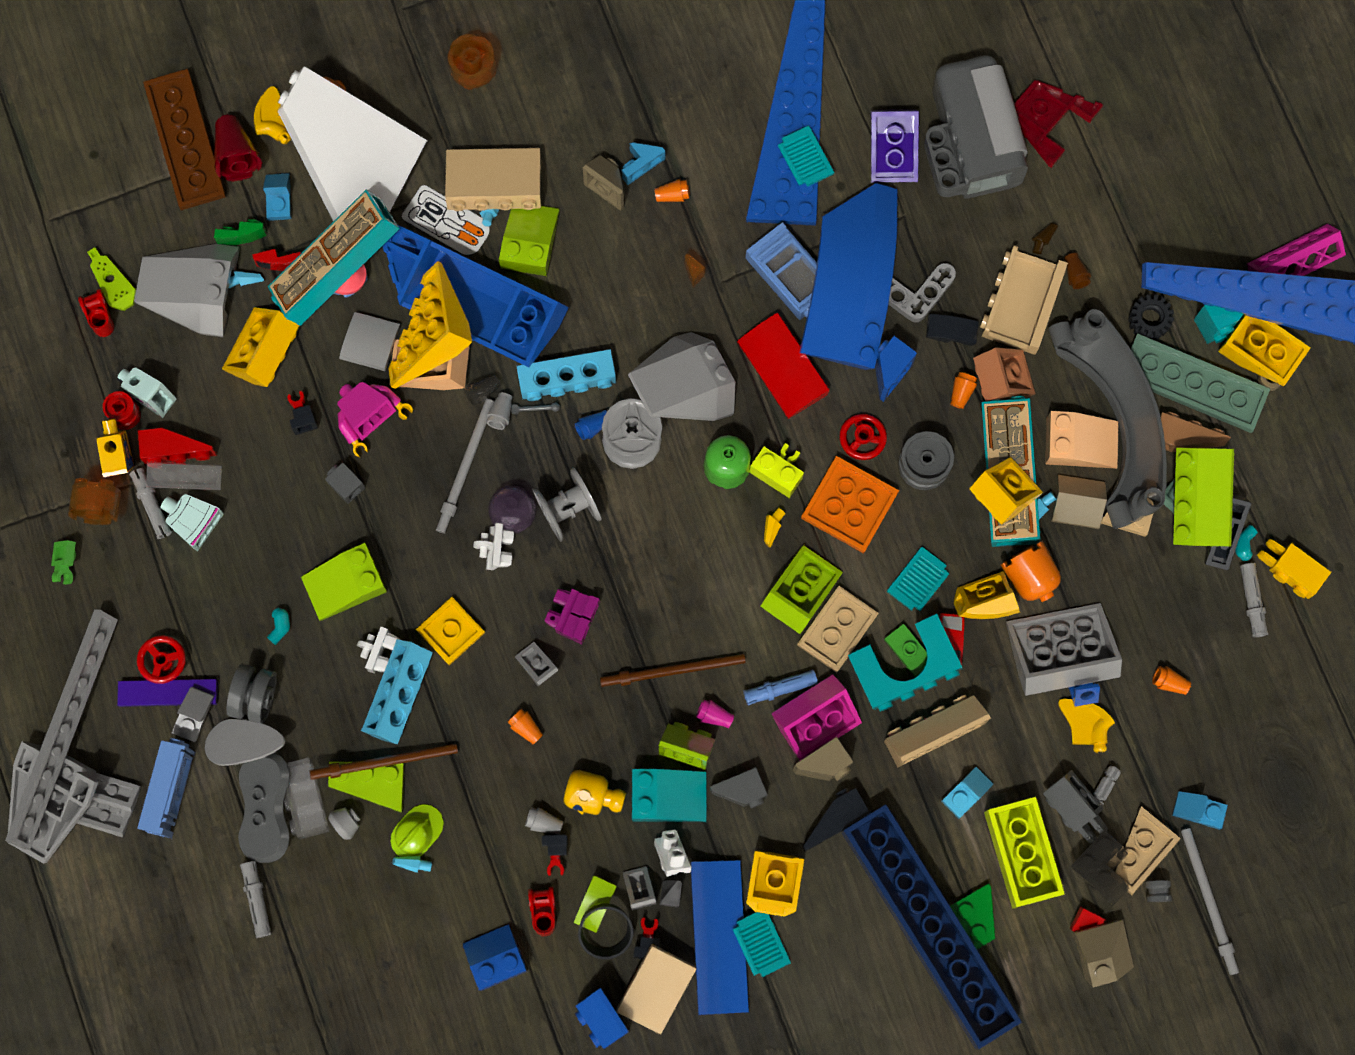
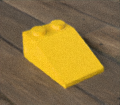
M1244 314L1218 352L1235 364L1285 386L1310 350V347L1277 324Z

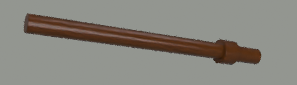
M739 654L635 672L626 670L620 671L617 675L600 677L601 687L617 684L625 686L631 685V682L744 664L746 661L745 655Z
M456 744L340 765L337 762L328 764L329 767L309 770L311 780L325 777L333 779L341 777V774L456 754L458 749Z

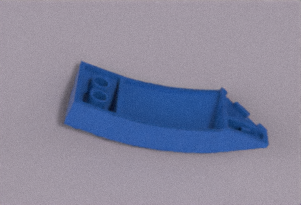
M398 225L400 229L383 245V249L387 254L390 264L388 267L392 281L397 288L399 305L411 310L414 299L420 298L424 285L420 284L423 275L439 261L446 271L469 322L472 340L530 367L559 329L569 307Z

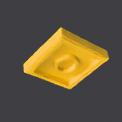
M453 597L416 629L449 666L485 634V631Z

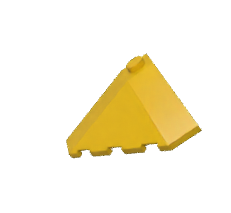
M439 261L422 277L420 284L424 285L420 298L414 299L409 315L412 316L408 330L403 329L397 347L401 348L396 362L391 361L389 366L390 383L394 389L458 356L472 343L469 322L446 271Z

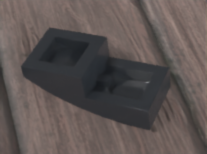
M930 314L928 315L926 338L945 343L954 341L973 346L977 342L979 322L954 316Z

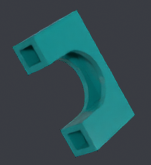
M937 614L915 624L927 650V663L922 673L912 680L897 681L888 677L882 671L870 645L848 655L873 710L879 709L882 712L893 706L892 702L901 698L902 702L914 697V692L921 688L927 691L938 685L936 681L946 678L949 681L960 675L959 671L963 669Z

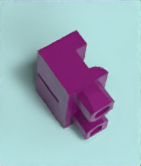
M558 589L553 601L564 606L561 614L549 610L545 623L555 628L557 634L582 645L591 626L590 622L592 623L599 607L600 599L579 593L574 589L571 592Z

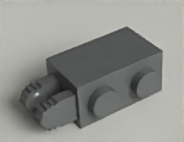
M1072 770L1043 793L1047 803L1062 816L1064 824L1074 832L1078 830L1087 842L1094 843L1097 841L1096 835L1087 824L1088 822L1100 834L1104 835L1108 832L1107 826L1098 815L1103 810V807Z

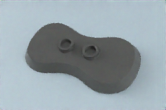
M272 753L264 758L243 763L239 772V784L245 803L244 818L239 831V845L243 854L248 859L259 863H269L280 859L285 854L289 844V831L283 813V801L289 784V770L285 760L281 756Z

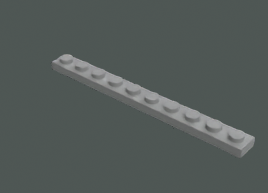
M94 610L7 834L5 841L22 849L30 850L118 621L102 610Z

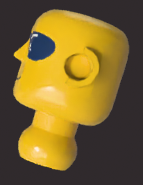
M575 770L570 774L566 786L564 804L571 809L577 810L582 815L584 812L598 815L603 806L609 807L613 812H621L626 793L621 789H608V781L601 775Z

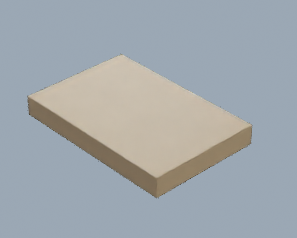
M838 586L797 646L837 673L879 613Z
M651 944L622 997L616 1012L661 1034L695 973L696 966Z

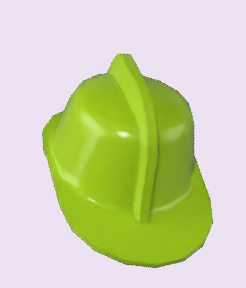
M423 804L411 809L396 825L391 834V845L394 852L400 857L422 856L437 840L443 830L444 822L440 812L431 805Z

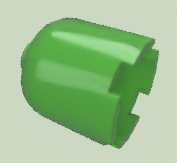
M730 435L720 436L712 441L706 450L703 463L705 476L710 483H714L724 489L736 488L744 483L749 475L751 456L745 442L738 437Z

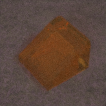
M686 254L684 264L692 287H695L704 277L705 267L691 255Z

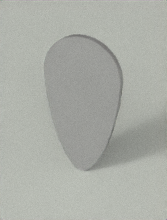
M228 719L220 722L210 731L205 742V752L209 760L216 765H237L261 759L276 752L284 746L285 738L270 726L248 720Z

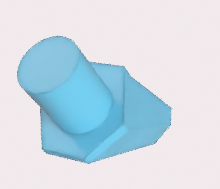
M499 209L481 211L482 224L484 226H491L492 219L497 216Z
M234 271L235 275L230 277L228 288L230 289L239 283L243 286L265 280L257 273Z
M1049 492L1043 498L1040 496L1037 498L1039 519L1049 510L1048 505L1056 500L1052 492Z
M420 856L394 857L392 862L393 865L413 872H418V870L430 872L432 862L420 860Z

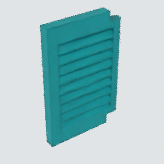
M809 126L782 138L783 143L779 144L778 147L799 186L805 183L808 187L834 175L830 163Z
M921 547L887 590V593L911 611L914 607L921 611L948 577L949 573L944 570L947 565Z
M756 912L737 921L738 927L734 928L733 931L753 975L760 973L761 977H764L791 963L769 914Z

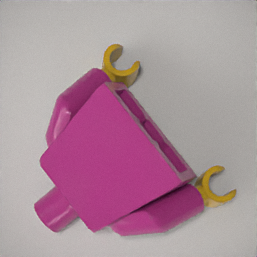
M360 382L354 388L350 384H346L340 389V395L343 398L337 403L341 409L338 413V427L349 444L352 443L354 446L353 452L359 458L361 457L357 454V448L363 446L368 453V447L360 443L358 438L361 440L366 438L396 412L394 407L398 409V416L402 420H407V417L401 412L402 409H408L409 412H413L411 405L402 404L400 402L401 399L387 386L375 384L369 386L364 382Z

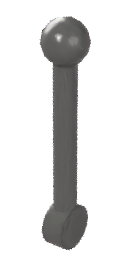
M556 402L552 405L519 407L517 404L511 406V413L516 415L520 411L538 410L557 412L560 409V405Z

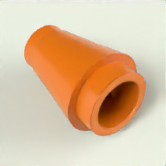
M681 179L655 188L657 202H685V199L690 198L687 180L681 181Z
M959 372L958 377L954 379L950 405L964 409L977 386L976 377Z
M1159 666L1152 679V684L1156 685L1157 689L1184 695L1188 693L1191 687V681H1188L1167 666L1164 668Z
M522 708L508 720V723L511 725L510 729L531 742L532 745L543 736L528 711L525 712Z

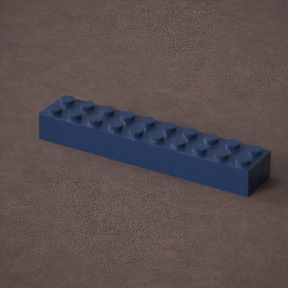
M887 805L845 829L842 835L974 1048L981 1049L1022 1023Z

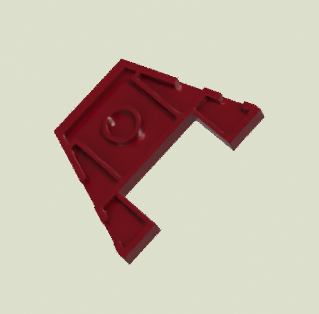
M1035 80L1015 102L1014 106L1022 134L1046 164L1052 168L1063 156L1065 149L1047 137L1069 110L1090 123L1101 111L1103 104L1096 101L1094 104L1087 102L1082 96L1076 95L1073 97L1062 93V89Z

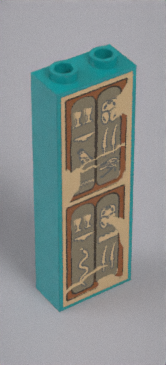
M366 189L268 286L272 294L271 299L279 306L280 312L283 313L287 320H291L301 326L400 229L383 201Z
M1014 396L1010 400L1001 401V399L982 402L986 470L1011 457L1036 484L1030 398L1025 399L1024 396ZM1037 499L1017 516L1002 525L989 512L992 547L1031 545L1040 542Z

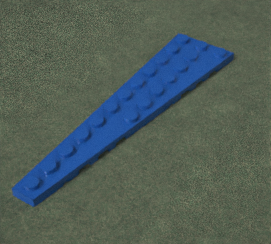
M795 0L746 222L775 224L783 222L784 224L816 226L818 182L808 187L805 183L799 186L778 145L783 143V137L806 126L811 128L818 143L820 141L825 0Z
M1149 262L1142 264L1141 288L1170 296L1175 295L1186 300L1198 301L1204 305L1243 313L1249 317L1298 330H1306L1317 335L1329 336L1339 341H1348L1355 345L1354 280Z

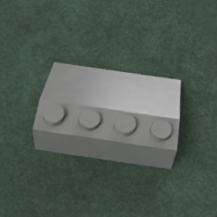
M1101 603L1006 621L1018 676L1025 696L1121 676L1122 658Z

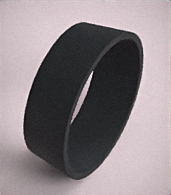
M609 903L597 904L588 909L581 919L578 929L579 942L589 955L598 959H612L623 954L630 946L633 939V926L626 913L620 907ZM610 909L621 913L626 918L627 933L624 939L616 946L598 948L586 940L583 934V922L595 911Z

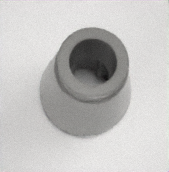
M503 392L499 393L486 415L488 419L487 424L490 427L503 430L509 424L512 403L511 395Z
M531 807L525 822V826L529 827L530 831L559 835L563 825V821L539 807L537 809Z

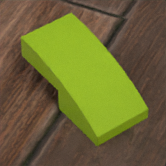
M593 876L574 923L580 925L583 915L591 907L601 903H610L617 886ZM607 909L598 910L590 914L583 922V927L597 933Z

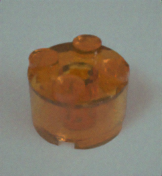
M473 34L462 35L452 42L448 53V62L454 80L468 90L482 87L490 82L496 74L495 55L490 42L482 36H473Z
M77 478L71 489L68 516L76 521L77 516L84 518V523L92 525H109L111 520L117 522L121 491L114 487V482L111 480L102 479L99 482H90L84 478Z

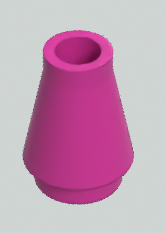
M703 699L696 718L701 719L703 723L723 726L729 729L734 715L711 699L709 701Z

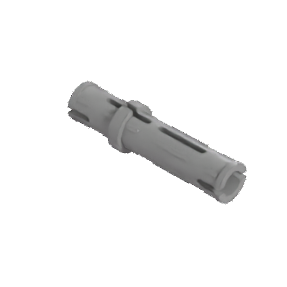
M144 468L136 469L138 475L135 471L129 474L137 489L136 496L143 503L157 539L165 538L164 534L169 536L172 531L165 522V517L154 495L156 491L153 486H150Z
M1243 564L1240 566L1247 600L1248 610L1246 614L1251 622L1252 637L1268 635L1265 622L1266 608L1263 607L1256 564Z
M256 861L240 864L245 885L243 890L246 892L256 938L272 935L263 898V882L260 883Z

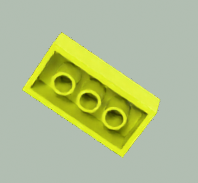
M1036 797L985 811V818L1012 909L1064 895L1065 893Z

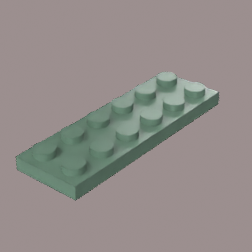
M1140 334L1136 335L1130 350L1141 366L1153 393L1249 433L1254 431L1270 388Z

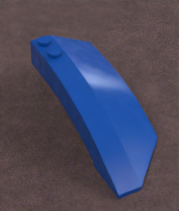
M875 183L822 216L814 286L799 353L863 370L875 369L894 269L897 238V189Z

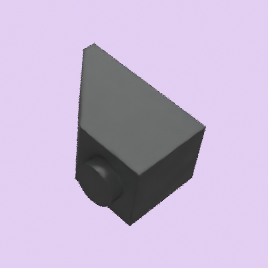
M756 768L710 787L713 795L742 807L750 805L751 809L764 803L763 799L767 798V792Z

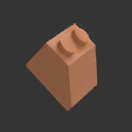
M994 348L973 358L985 402L995 399H1001V401L1010 400L1014 396L1028 397L1035 395L1023 350Z

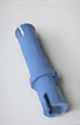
M810 670L771 683L767 681L764 682V685L743 690L745 701L749 706L767 699L771 701L774 700V697L814 686L818 683L814 670Z

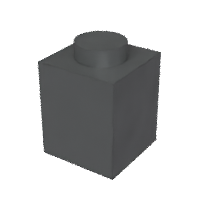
M344 463L332 467L327 473L328 477L325 478L328 485L347 504L365 489L363 483Z

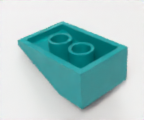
M1204 305L1194 321L1207 344L1213 341L1220 343L1229 337V333L1234 331L1233 327L1242 317L1243 313Z
M632 769V822H706V772Z

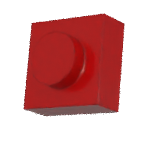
M1081 906L1070 929L1075 932L1101 925L1105 919Z

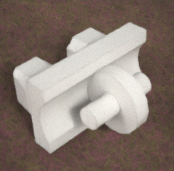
M495 523V526L489 527V534L481 533V541H474L473 547L480 549L479 557L487 558L486 570L509 567L512 563V553L501 552V544L511 545L514 531L503 528V524Z
M380 627L374 645L372 644L375 636L368 634L366 642L359 640L357 643L358 647L363 648L360 655L361 658L367 659L371 651L365 668L368 669V672L374 674L376 671H385L389 659L382 656L384 649L393 650L396 640H400V638L391 634L384 627Z
M677 830L663 831L662 838H656L654 841L662 870L666 876L675 875L678 872L690 873L691 866Z

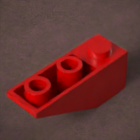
M164 428L138 431L140 459L145 464H148V466H160L162 462L172 461L175 464L185 463L186 459L196 458L198 461L209 460L210 456H217L212 446Z

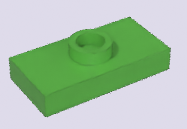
M904 624L884 639L914 677L924 670L927 663V652Z

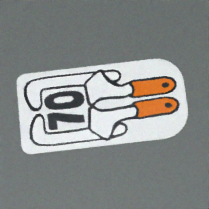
M426 185L419 188L402 214L403 220L465 255L477 252L489 234V226L482 224L483 218L469 210H448L445 196Z

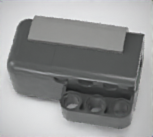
M982 55L967 59L966 61L961 60L941 66L936 72L932 88L941 125L931 127L927 131L924 141L925 152L938 194L943 197L962 194L964 198H972L1011 189L1022 184L1028 170L1025 160L1027 148L1003 67L997 65L995 59L989 55ZM936 137L941 142L935 144L931 142L930 138ZM944 159L947 164L940 165L936 160ZM949 180L953 183V186L947 187L942 181Z

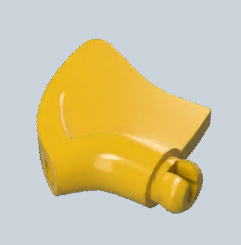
M271 86L264 92L254 111L256 135H269L276 141L287 144L291 137L278 113L281 105L278 103L280 95L276 87Z
M1061 699L1058 702V706L1070 725L1072 744L1093 745L1095 753L1105 752L1107 750L1106 744L1108 743V729L1115 724L1113 718L1104 709L1095 704L1074 707L1072 699Z

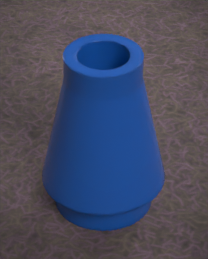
M606 410L578 419V422L575 423V429L582 440L592 439L602 430L603 419L607 413Z

